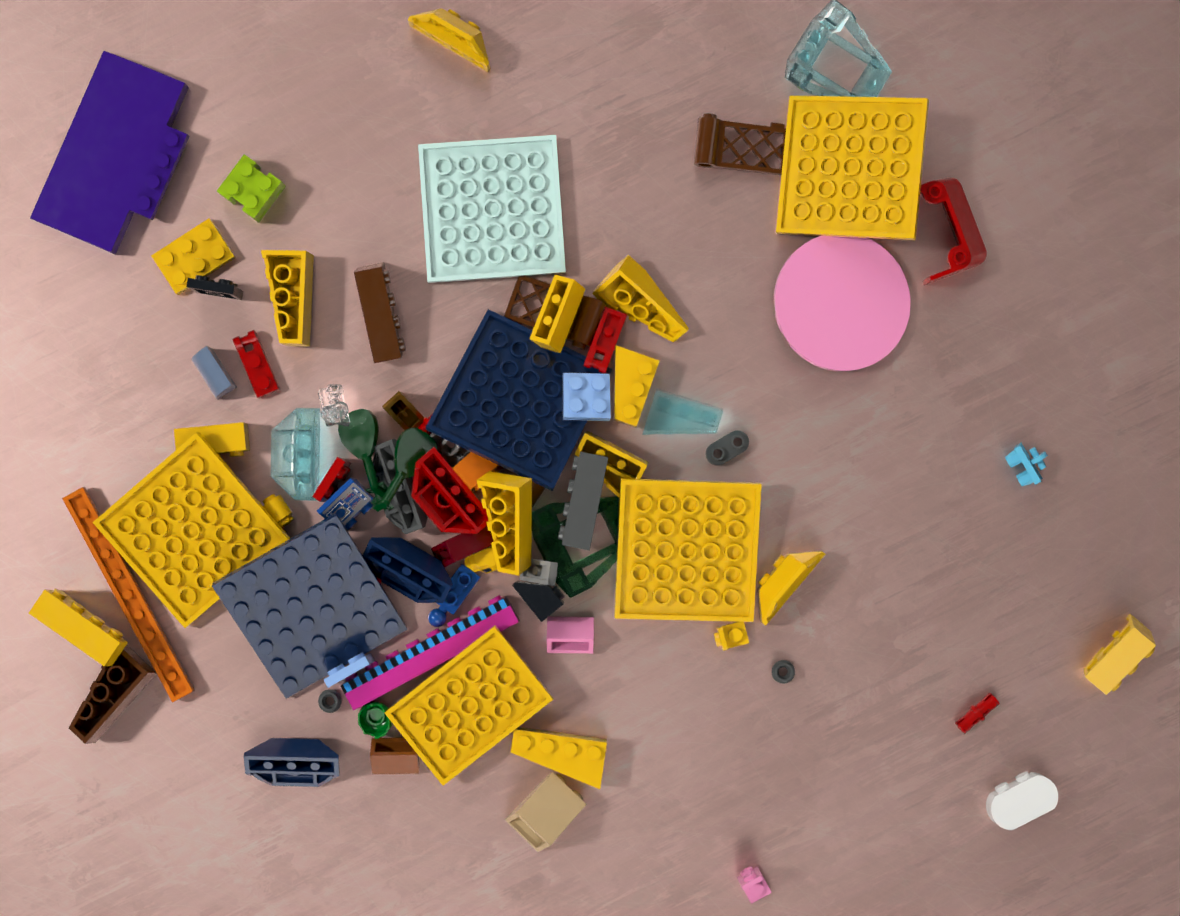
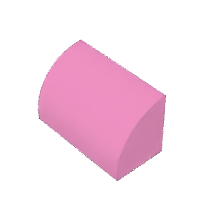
M547 617V653L593 654L594 617Z

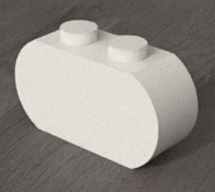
M1023 772L1015 777V781L1009 784L1004 782L997 785L995 791L991 792L987 797L986 810L988 816L1000 827L1006 830H1014L1055 809L1058 802V791L1050 779L1036 772Z

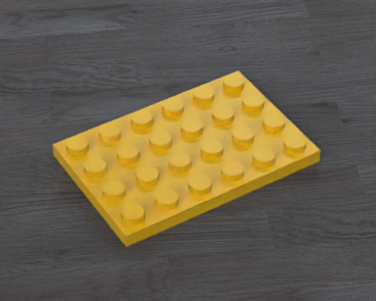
M494 625L391 706L385 714L444 786L554 698L497 626Z

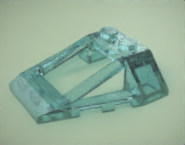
M831 0L811 20L787 59L784 78L800 90L815 96L877 97L892 71L879 51L874 49L867 39L868 35L864 29L861 30L855 21L856 17L837 0ZM843 26H845L865 51L836 33L840 32ZM828 40L868 64L851 92L812 68ZM812 79V80L816 81L817 83H819L820 85L824 86L825 88L820 87V86H818V85H816V84L811 83L810 80Z

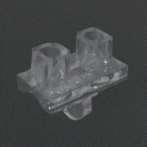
M330 384L328 388H320L318 391L322 407L321 417L325 420L326 426H349L350 424L349 410L344 400V391L341 384Z

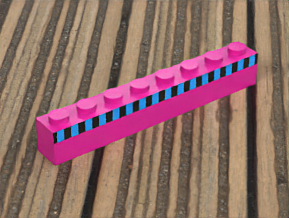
M498 595L489 600V606L482 610L480 606L467 612L469 617L460 620L459 617L448 622V628L441 632L437 628L427 633L428 639L419 642L418 639L406 645L407 650L400 654L396 650L386 655L387 661L378 664L377 661L364 667L366 672L359 676L355 672L344 679L345 683L341 685V688L353 711L453 658L494 625L500 631H503L518 623L520 620L507 596L501 598Z

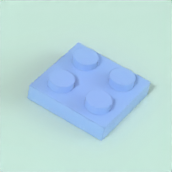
M563 373V420L610 421V374Z
M362 652L348 660L350 665L344 667L342 663L328 671L329 677L323 680L329 688L373 663L375 660L371 653L365 656Z

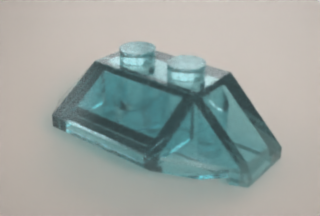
M296 408L271 430L270 477L294 500L318 501L312 496L319 486L320 408Z

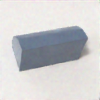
M206 346L192 357V362L217 400L237 388L212 348Z

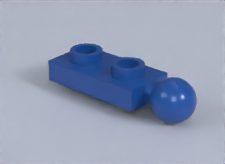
M461 564L451 578L453 586L443 603H437L440 607L431 610L428 614L429 623L434 627L444 625L447 611L453 615L480 579V576Z

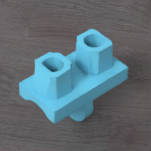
M1022 442L1016 445L1014 450L1005 459L1011 468L1021 462L1026 470L1016 475L1021 486H1026L1033 482L1036 485L1043 478L1035 463H1037L1040 470L1046 468L1042 459L1048 455L1046 452L1039 454L1036 448L1033 447L1029 450L1033 457L1031 458Z

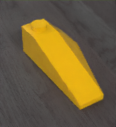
M630 255L622 259L592 293L598 300L606 303V307L627 314L629 320L633 322L638 320L647 325L650 331L671 342H675L689 329L647 271Z

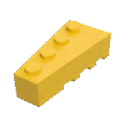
M261 250L266 267V279H268L270 287V299L275 312L274 319L279 343L285 346L310 347L314 255L308 251Z
M489 471L477 479L478 488L482 490V506L486 508L489 520L486 523L488 531L492 533L493 542L491 544L498 572L520 576L531 566L532 478Z
M56 588L54 590L44 589L29 611V614L103 666H112L128 643L122 638L123 634L114 628H109L101 618L91 614L65 592Z
M518 727L513 732L511 753L600 789L607 739Z

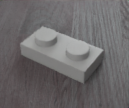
M531 558V566L520 575L519 580L555 586L558 563Z

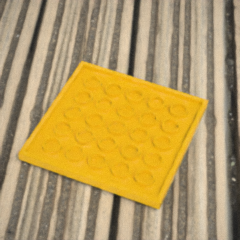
M789 96L776 233L916 240L929 99Z
M199 432L189 438L92 522L184 628L189 626L220 599L212 587L213 582L291 539Z
M620 478L614 618L754 622L762 484L753 482Z

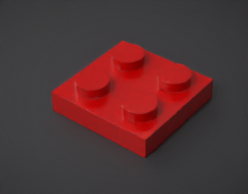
M337 457L312 497L319 502H326L338 490L337 485L341 480L345 481L352 470L349 468L351 463L344 458Z

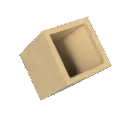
M552 772L531 791L508 815L505 821L539 852L551 846L587 804L583 801V797L579 792L571 790L566 785V780L561 775Z

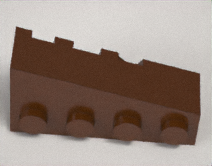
M384 262L358 267L354 271L373 361L374 363L402 358V352L406 351L403 337L399 338L398 329L401 328L399 316L394 313L393 306H396L394 294L390 292L389 283H391L389 271L385 268Z
M128 645L125 646L112 666H101L102 670L96 681H93L87 698L82 702L69 726V729L84 744L96 743L157 674Z

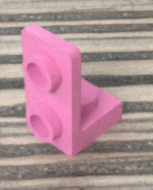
M752 866L745 868L740 872L741 875L737 877L751 904L772 893L758 866L755 868Z

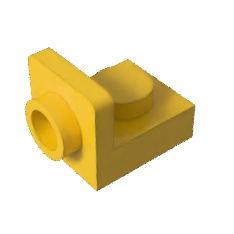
M734 622L716 627L717 633H713L716 646H721L723 651L749 643L744 622Z

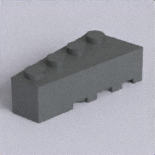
M580 452L579 456H574L572 470H576L575 479H570L567 493H571L570 503L565 502L563 516L567 517L565 526H560L558 539L562 540V545L590 551L608 457Z

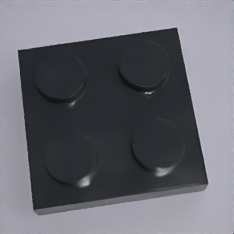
M196 275L195 279L188 278L186 287L199 294L242 300L243 291L230 280L219 279L217 283L214 280H210L209 277Z

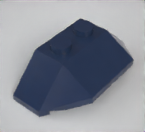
M372 537L363 553V557L376 577L382 579V583L417 603H443L453 586L447 571L439 559L400 537Z
M271 738L244 753L245 774L253 775L258 780L271 786L319 787L340 775L339 755L319 739Z

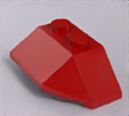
M432 447L416 461L411 497L441 532L478 534L487 526L486 522L489 520L486 508H483L482 503L435 447Z

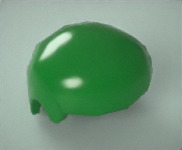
M375 701L362 706L358 713V724L365 735L379 739L388 733L393 724L385 714L389 709L388 706Z

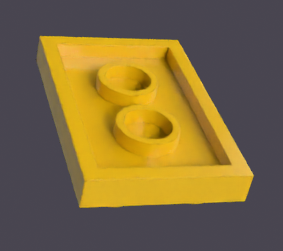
M210 218L151 255L177 295L188 289L186 287L188 278L195 279L196 275L207 277L236 258Z

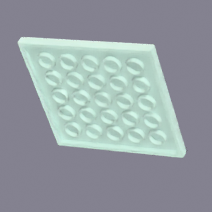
M556 135L418 144L428 283L566 273Z

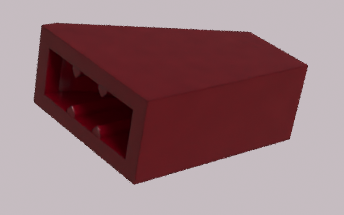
M486 526L478 534L461 533L434 546L431 550L434 557L439 559L445 568L492 546V533L488 531Z

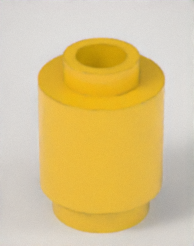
M272 494L262 501L264 503L263 507L281 528L294 520L293 512L281 495L275 496V494Z

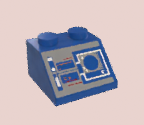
M350 478L317 512L324 519L337 513L345 528L349 531L358 522L355 518L359 514L363 513L365 515L372 509L371 501L374 497L369 492H366V488L357 479Z

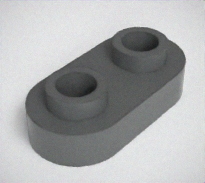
M737 430L712 443L706 449L707 461L712 465L718 466L743 453L749 446L748 436L744 432ZM735 438L741 439L742 444L740 446L734 445L733 441ZM719 449L722 452V456L720 458L714 457V450Z

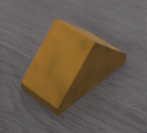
M400 391L382 406L404 430L417 428L424 422L423 419L425 417Z

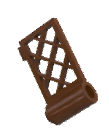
M703 114V117L698 118L694 165L704 168L718 167L782 175L786 135L785 124L771 122L770 126L722 121L717 119L715 114ZM725 127L734 128L740 136L730 143L725 136ZM750 130L757 131L762 137L755 145H752L745 136ZM773 133L783 134L782 144L777 148L768 139ZM740 138L750 148L742 155L733 146ZM763 141L772 150L764 158L755 149ZM728 148L737 157L732 163L722 162L723 152ZM751 150L760 160L755 166L748 165L743 159ZM772 154H775L780 160L779 169L771 168L765 160Z
M518 276L504 317L520 325L523 324L534 328L535 321L532 315L541 311L542 306L529 311L525 300L537 295L543 305L540 293L549 290L551 284L527 276ZM525 281L532 284L535 292L523 297L520 292L522 282ZM589 296L582 297L566 338L573 342V347L585 350L586 347L591 346L606 303ZM522 302L527 313L520 317L511 315L513 307ZM530 317L531 321L525 320V318Z

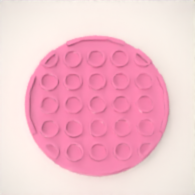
M816 237L799 247L787 259L775 285V317L781 333H783L790 344L789 346L799 356L823 369L852 371L875 364L895 348L908 324L910 292L905 275L894 257L885 248L869 238Z

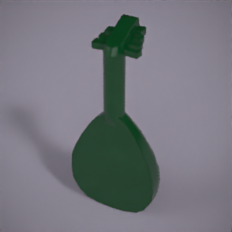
M357 409L341 418L338 426L339 437L343 445L354 456L363 460L370 488L365 489L366 492L375 494V496L379 495L382 498L388 487L385 482H378L371 458L378 440V421L370 410Z
M408 428L400 434L394 451L396 475L384 496L381 498L379 495H376L371 501L374 510L379 512L382 509H393L394 506L390 503L403 480L414 476L416 461L432 447H435L437 450V444L429 434L418 428Z

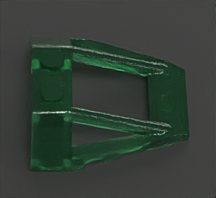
M617 496L600 498L597 514L601 513L615 543L574 563L565 546L562 545V540L558 539L560 526H565L566 519L560 522L557 514L563 513L565 502L550 503L532 512L533 539L543 560L558 563L555 582L570 598L592 588L617 561L619 498ZM608 557L587 576L585 575L583 568Z

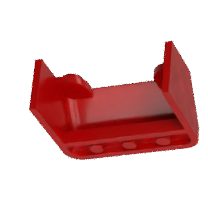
M945 178L921 184L920 194H922L927 203H942L958 245L948 252L947 262L950 269L927 277L922 281L924 285L980 265L985 261L987 251L961 183L955 178Z

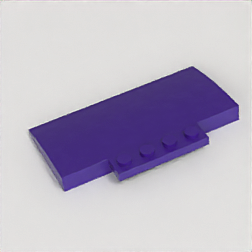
M103 51L30 219L116 255L134 213L151 220L154 219L190 137L188 134L172 128L189 87L172 77Z

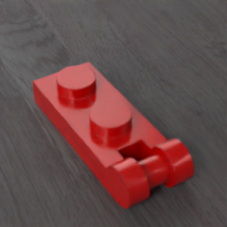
M605 307L583 367L589 369L593 367L598 369L600 373H606L627 314ZM595 354L603 355V361L595 359Z
M255 330L247 332L248 335L240 338L238 336L233 338V343L257 398H261L280 390L257 333ZM252 343L254 349L247 352L245 346Z

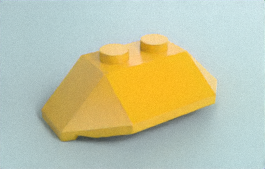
M442 8L412 15L408 18L410 27L484 71L489 72L490 64L483 36L478 25L471 21L466 23L460 19L461 16L455 11L449 9L447 12Z
M823 551L788 553L785 556L781 554L773 563L774 570L770 574L766 572L758 581L760 584L757 589L759 615L762 624L766 626L806 579L826 555Z

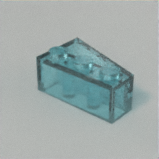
M656 388L642 435L717 433L723 408Z

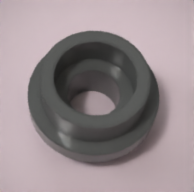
M786 660L777 661L771 670L772 677L779 683H788L794 678V666ZM782 667L787 669V674L784 676L779 675V669Z
M328 689L320 694L318 704L324 712L333 713L340 708L342 698L336 690ZM327 697L334 698L333 705L327 704Z

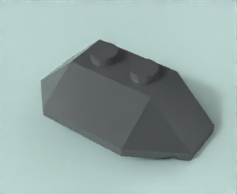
M396 439L375 446L373 465L378 482H385L387 487H389L396 475L394 465ZM414 476L403 480L390 503L394 508L384 510L386 517L394 525L402 529L404 534L424 528L428 518L426 513L411 497Z

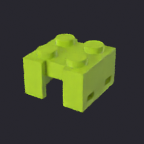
M244 154L218 188L217 192L233 205L238 201L244 206L242 211L259 223L286 186L270 172L267 176L260 172L261 167Z

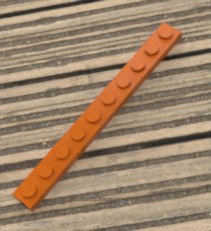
M82 487L62 498L172 703L195 691L124 558L92 523L100 514L86 488Z

